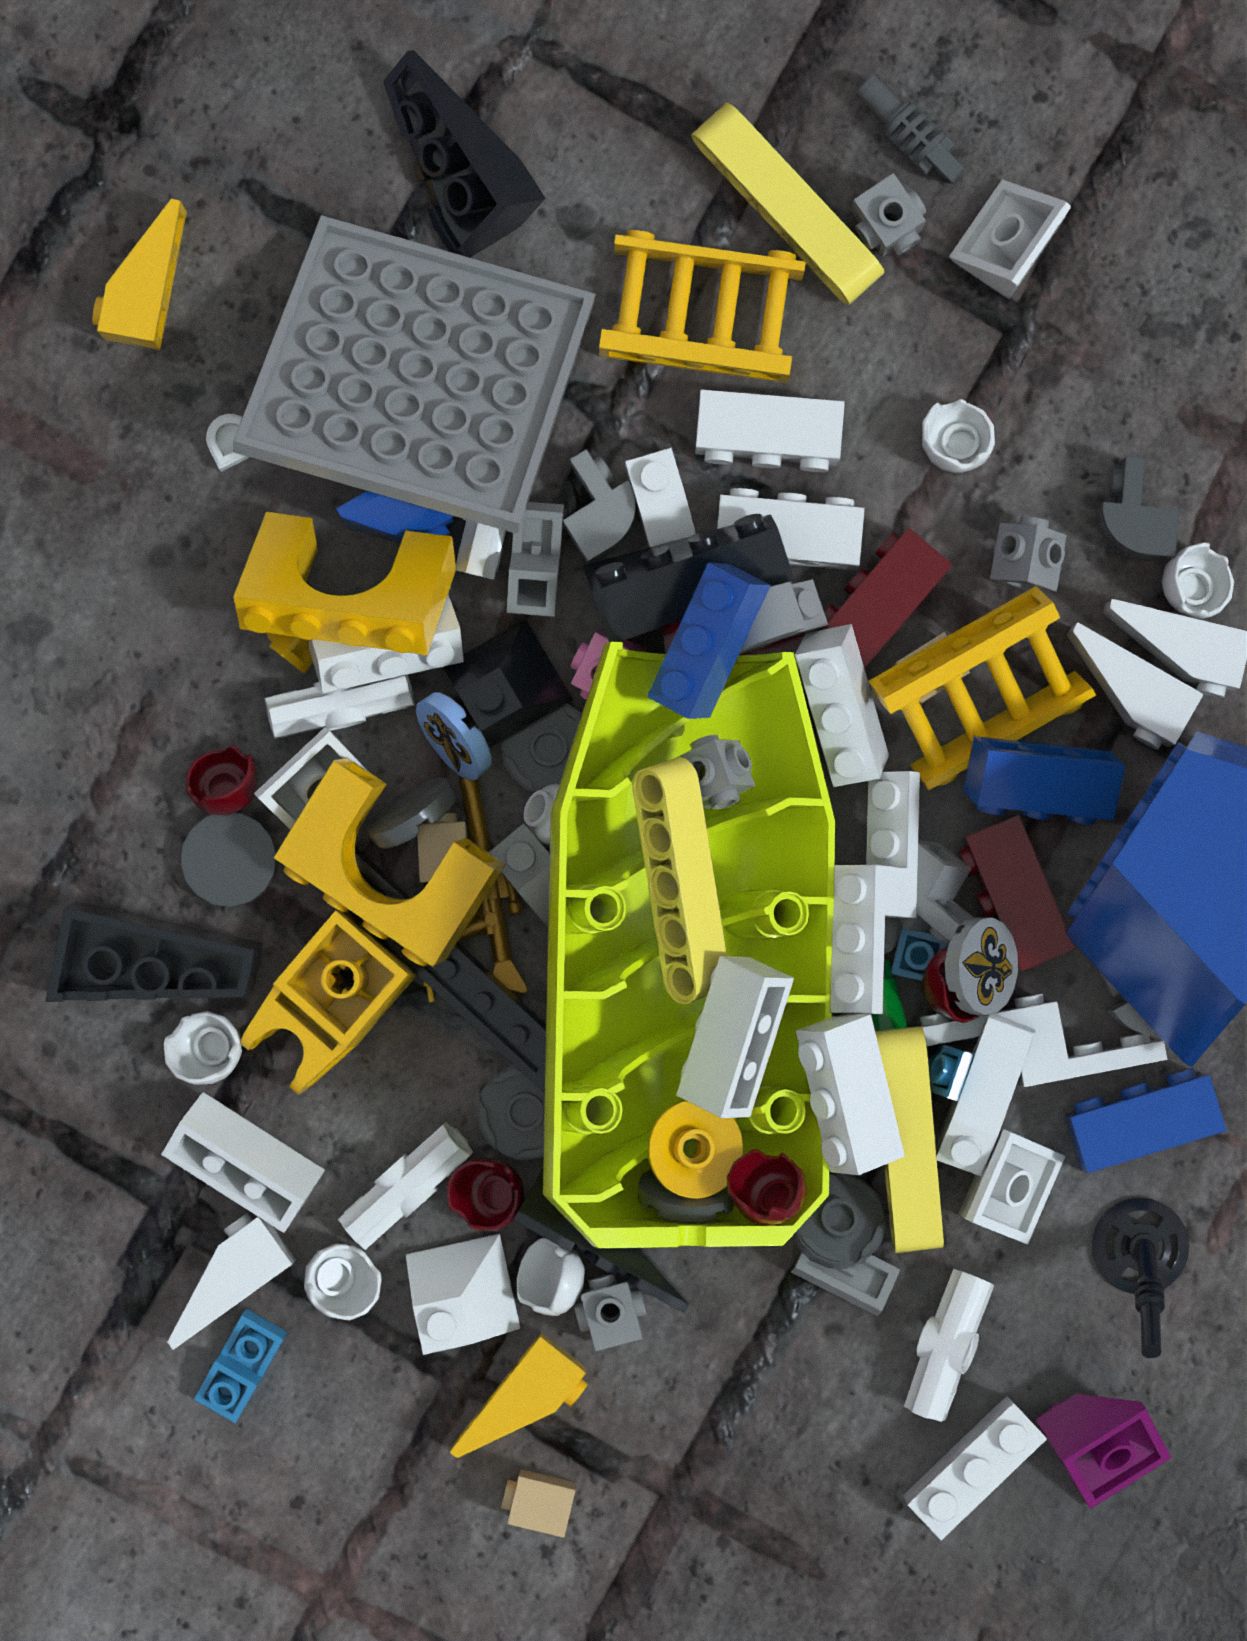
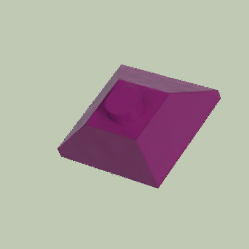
M1075 1394L1066 1401L1053 1405L1047 1413L1035 1419L1047 1438L1049 1445L1090 1509L1172 1458L1146 1408L1139 1401Z

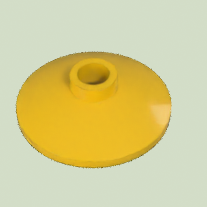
M686 1100L672 1105L659 1116L652 1127L648 1140V1159L653 1174L667 1190L686 1198H705L723 1190L727 1186L726 1177L734 1161L743 1156L742 1135L734 1118H719ZM688 1139H693L696 1143V1152L692 1156L687 1157L683 1152V1145Z

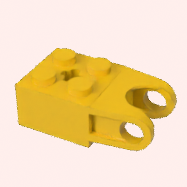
M335 910L273 983L272 990L244 1032L241 1044L247 1050H253L264 1039L272 1036L280 1029H287L293 1032L300 1039L303 1046V1060L297 1069L294 1080L290 1084V1088L299 1095L315 1084L362 1041L417 974L379 938L367 931L348 911ZM341 969L352 970L354 974L353 987H346L344 989L340 987L343 982V978L339 974Z

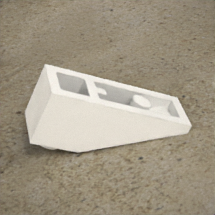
M672 448L625 461V472L634 492L635 505L648 548L696 534Z
M1111 599L1105 603L1104 615L1182 680L1197 684V691L1207 696L1224 698L1225 692H1234L1240 689L1247 660V631L1116 599Z
M1078 622L1074 624L1067 633V637L1124 722L1136 729L1133 737L1157 750L1161 744L1167 748L1175 745L1204 694Z
M994 1014L987 1016L972 1052L973 1058L958 1101L952 1100L939 1131L936 1150L937 1161L979 1176L982 1175L1002 1127L1033 1040L1035 1029Z
M246 1213L224 1229L229 1238L218 1245L167 1342L172 1350L296 1261V1258L272 1225L259 1217L252 1220L249 1214Z

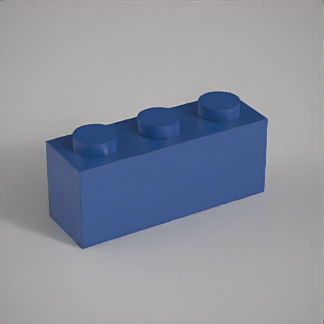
M708 562L647 697L687 719L710 718L771 585L731 564Z
M974 736L963 792L977 805L978 810L988 814L1003 815L1006 809L1020 810L1024 815L1035 819L1047 820L1051 818V814L1067 815L1068 819L1077 823L1095 824L1096 819L1114 820L1126 765L1110 751Z
M1188 1068L1166 1075L1168 1084L1150 1089L1148 1082H1142L1120 1089L1122 1098L1103 1103L1102 1096H1096L1074 1103L1076 1112L1066 1114L1064 1117L1081 1171L1090 1173L1227 1131L1210 1075L1202 1073L1196 1075L1194 1068Z

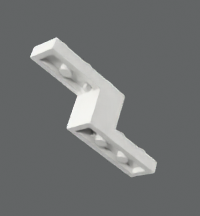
M882 772L880 779L868 781L866 865H834L830 1013L883 1014L885 918H916L919 772Z
M1043 994L1014 999L1016 1008L994 1013V1015L1035 1029L1033 1040L1018 1079V1084L1022 1087L1168 1060L1163 1040L1150 1041L1149 1035L1140 1033L1120 1037L1122 1045L1120 1047L1103 1050L1101 1041L1073 1046L1074 1055L1068 1056L1057 1001L1044 1002ZM939 1013L922 1016L920 1021L924 1030L926 1046L978 1037L988 1015H980L977 1019L967 1023L950 1020V1018Z

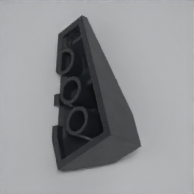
M414 50L407 51L384 79L383 83L401 135L411 141L418 165L412 168L417 182H425L433 206L427 209L432 226L449 252L471 258L521 227L546 198L521 159Z
M542 1167L514 1220L569 1252L578 1248L584 1252L583 1256L595 1266L608 1273L611 1272L617 1275L619 1272L625 1275V1280L636 1288L685 1313L689 1306L688 1299L642 1248H596L579 1233L543 1195Z

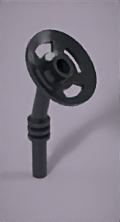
M1132 1198L1117 1203L1101 1217L1094 1231L1092 1250L1096 1266L1102 1276L1116 1288L1135 1294V1308L1140 1313L1141 1353L1146 1358H1157L1161 1355L1160 1313L1165 1309L1164 1289L1170 1286L1182 1273L1188 1259L1189 1239L1183 1222L1171 1208L1153 1199ZM1149 1211L1163 1218L1156 1228L1148 1223L1133 1224L1128 1213ZM1114 1225L1118 1228L1113 1240L1115 1258L1108 1260L1106 1241L1108 1233ZM1126 1234L1129 1237L1126 1242L1127 1254L1122 1255L1121 1244ZM1175 1234L1177 1254L1173 1265L1169 1268L1166 1266L1171 1255V1240L1169 1236ZM1163 1240L1164 1250L1159 1260L1156 1258L1159 1253L1158 1241ZM1127 1267L1138 1271L1139 1279L1136 1282L1121 1277V1274Z

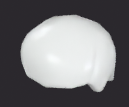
M963 399L944 405L936 403L931 407L922 421V447L931 463L944 471L963 473L981 466L990 457L995 445L994 425L984 410L970 403L967 404Z
M1206 542L1191 545L1178 551L1175 558H1172L1166 564L1161 581L1164 596L1170 605L1181 614L1199 620L1220 613L1232 599L1234 586L1228 558L1209 548L1210 544Z
M211 1011L182 1017L179 1025L171 1035L165 1038L163 1044L165 1064L176 1078L195 1085L214 1084L225 1079L232 1073L242 1054L240 1031L228 1017Z
M540 1238L529 1246L521 1260L517 1275V1297L519 1301L532 1307L533 1311L543 1315L559 1316L567 1312L576 1303L584 1286L585 1268L578 1252L575 1250L569 1252L546 1238Z
M332 1244L318 1250L307 1264L304 1289L310 1302L321 1313L331 1318L350 1321L367 1314L379 1299L382 1281L381 1273L363 1250L347 1244Z

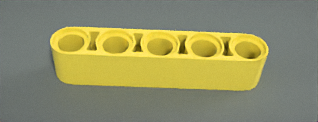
M726 102L691 134L692 140L705 157L844 304L850 305L884 274L882 265L868 248L732 104Z
M677 757L639 770L634 775L632 790L663 981L670 997L675 1002L684 1005L708 995L710 977L717 966L719 956H727L699 778L692 763L685 758Z
M922 1026L875 1031L905 1157L884 1165L893 1249L896 1254L943 1248L941 1203L928 1055L924 1030Z

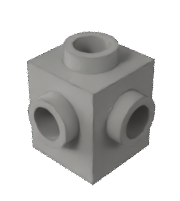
M894 173L855 198L851 207V212L859 222L855 225V229L860 239L869 250L876 247L882 257L893 250L897 255H900L921 240L918 233L922 231L926 222L923 217L926 213V208L913 189L906 191ZM886 217L893 218L895 221H890Z
M1022 516L1020 524L1000 523L997 542L994 547L990 580L1017 589L1029 590L1037 586L1041 591L1057 592L1061 565L1065 556L1064 548L1067 535L1049 529L1048 520L1036 517Z
M716 734L708 735L693 741L690 744L692 750L678 756L692 763L697 772L703 809L712 807L713 810H718L734 805L740 801V793L755 786L750 772L752 769L751 759L738 740L719 739Z
M613 1273L588 1279L589 1288L582 1290L580 1293L582 1302L574 1304L580 1331L590 1330L595 1351L643 1339L638 1317L647 1315L641 1290L636 1287L630 1289L629 1282L625 1278L617 1280L616 1274ZM607 1303H613L618 1306L619 1311L615 1315L610 1316L606 1315L601 1308Z

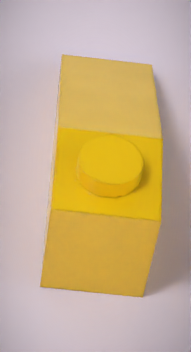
M170 199L106 283L104 297L97 296L93 308L92 322L93 325H98L97 332L104 340L161 350L187 213L180 200Z
M541 1331L453 1443L450 1453L459 1458L556 1412L563 1402L571 1407L588 1385L582 1379L586 1374L587 1367Z

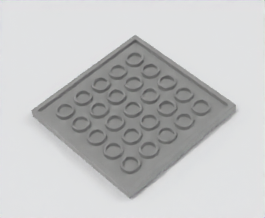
M321 215L233 440V452L518 534L594 306L596 294Z

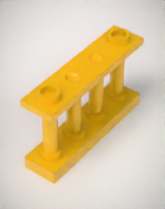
M640 230L626 231V236L615 235L614 254L628 257L618 324H614L612 330L602 329L599 357L788 383L792 356L782 355L783 349L779 347L788 279L802 281L806 262L797 261L796 255L793 253L779 250L768 251V256L658 241L654 240V234ZM646 259L675 263L665 331L660 332L659 337L641 335V329L637 327ZM694 266L722 269L713 337L707 339V344L688 341V335L684 334ZM741 272L769 276L760 344L755 345L754 351L735 348L736 342L731 340Z
M1037 586L868 681L875 697L890 714L897 710H902L924 757L911 763L910 767L913 772L920 773V781L928 791L936 786L952 782L960 772L968 768L974 736L1017 741L1055 718L1077 711L1085 701L1096 696L1093 688L1076 671L1068 675L1065 674L1046 632L1048 625L1058 620L1060 616L1053 601ZM1024 638H1028L1049 683V686L1024 699L1003 654L1008 647ZM982 662H986L1008 708L984 723L961 678L964 672ZM940 686H944L966 732L943 746L940 745L919 703L922 696Z

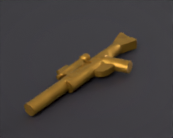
M461 778L459 783L470 841L489 852L492 848L478 779L470 781L466 778ZM501 872L458 942L481 934V936L489 935L493 961L495 963L493 975L509 990L526 993L528 990L527 986L511 960L513 958L501 898L508 897L506 905L508 914L511 916L521 914L523 912L522 901L518 898L517 890Z

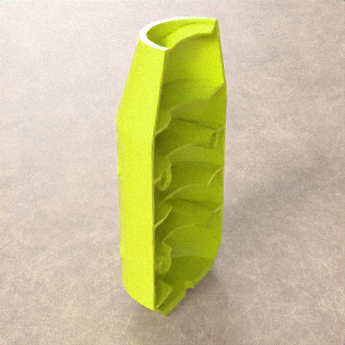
M608 642L604 644L550 818L543 1195L596 1248L783 1246L829 1196V1166L822 1154L821 1133L817 1117L810 1105L811 1092L805 1069L799 1059V1043L796 1030L832 1017L830 1006L835 819L795 656L792 652L739 655L710 718L687 719L647 697L666 654L622 649L623 642ZM714 734L718 735L719 739L740 741L741 746L747 751L751 759L752 769L750 772L755 783L754 787L739 794L740 801L736 804L718 810H713L712 807L704 809L727 956L753 958L794 978L751 1116L734 1118L742 1135L743 1155L754 1149H759L764 1154L771 1156L785 1153L805 1174L807 1195L801 1210L790 1220L775 1225L753 1223L743 1217L735 1205L729 1214L725 1215L722 1211L716 1212V1219L706 1223L668 1221L657 1216V1208L650 1206L648 1211L644 1209L637 1197L638 1182L642 1174L651 1169L648 1159V1140L652 1127L666 1109L678 1102L685 1101L676 1096L681 1081V1070L688 1059L696 1033V1022L703 1011L707 996L692 1003L682 1005L675 1002L666 991L635 809L632 781L634 775L639 770L676 758L692 750L690 744L693 741ZM688 1139L683 1145V1152L687 1157L692 1156L696 1152V1143L693 1139Z

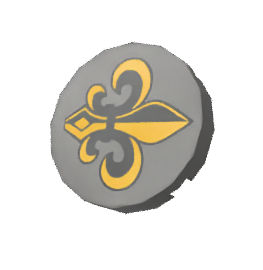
M992 917L970 918L961 924L965 927L960 933H954L948 944L945 958V979L949 992H956L959 1002H954L961 1010L972 1015L994 1014L1008 1003L1015 989L1018 974V952L1013 935L1003 922Z

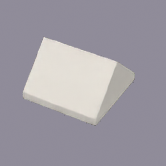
M1002 179L949 258L1007 299H1010L1063 222L1071 206L1067 201Z
M325 727L254 794L291 830L334 760L348 757L365 770L367 769Z
M1001 1128L981 1176L975 1174L958 1214L972 1223L1028 1244L1065 1156Z

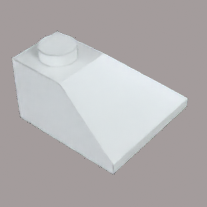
M500 1233L406 1254L412 1305L423 1355L474 1344L520 1329Z

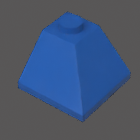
M366 491L336 508L349 530L400 544L405 530L449 536L450 532L447 528L455 524L452 515L370 491Z

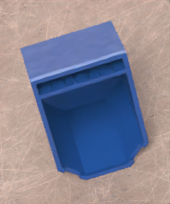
M1198 731L1187 747L1178 742L1164 762L1149 788L1067 912L1075 920L1066 932V935L1182 1062L1190 1067L1195 1064L1247 1003V747Z

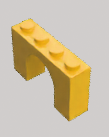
M273 512L265 513L233 596L240 629L256 633L299 637L305 640L315 639L343 643L350 646L393 650L398 653L428 655L456 572L452 536L405 530L393 567L381 583L359 594L336 596L319 592L306 583L318 552L313 519Z
M348 757L334 760L277 851L274 859L285 866L283 869L284 873L294 881L303 885L311 883L323 891V899L329 905L342 912L350 910L364 920L362 925L367 931L381 939L390 937L404 947L402 953L414 963L421 966L429 964L433 967L444 962L506 864L469 839L464 838L453 842L426 887L415 897L396 899L379 893L366 882L359 871L355 857V842L362 823L387 784Z

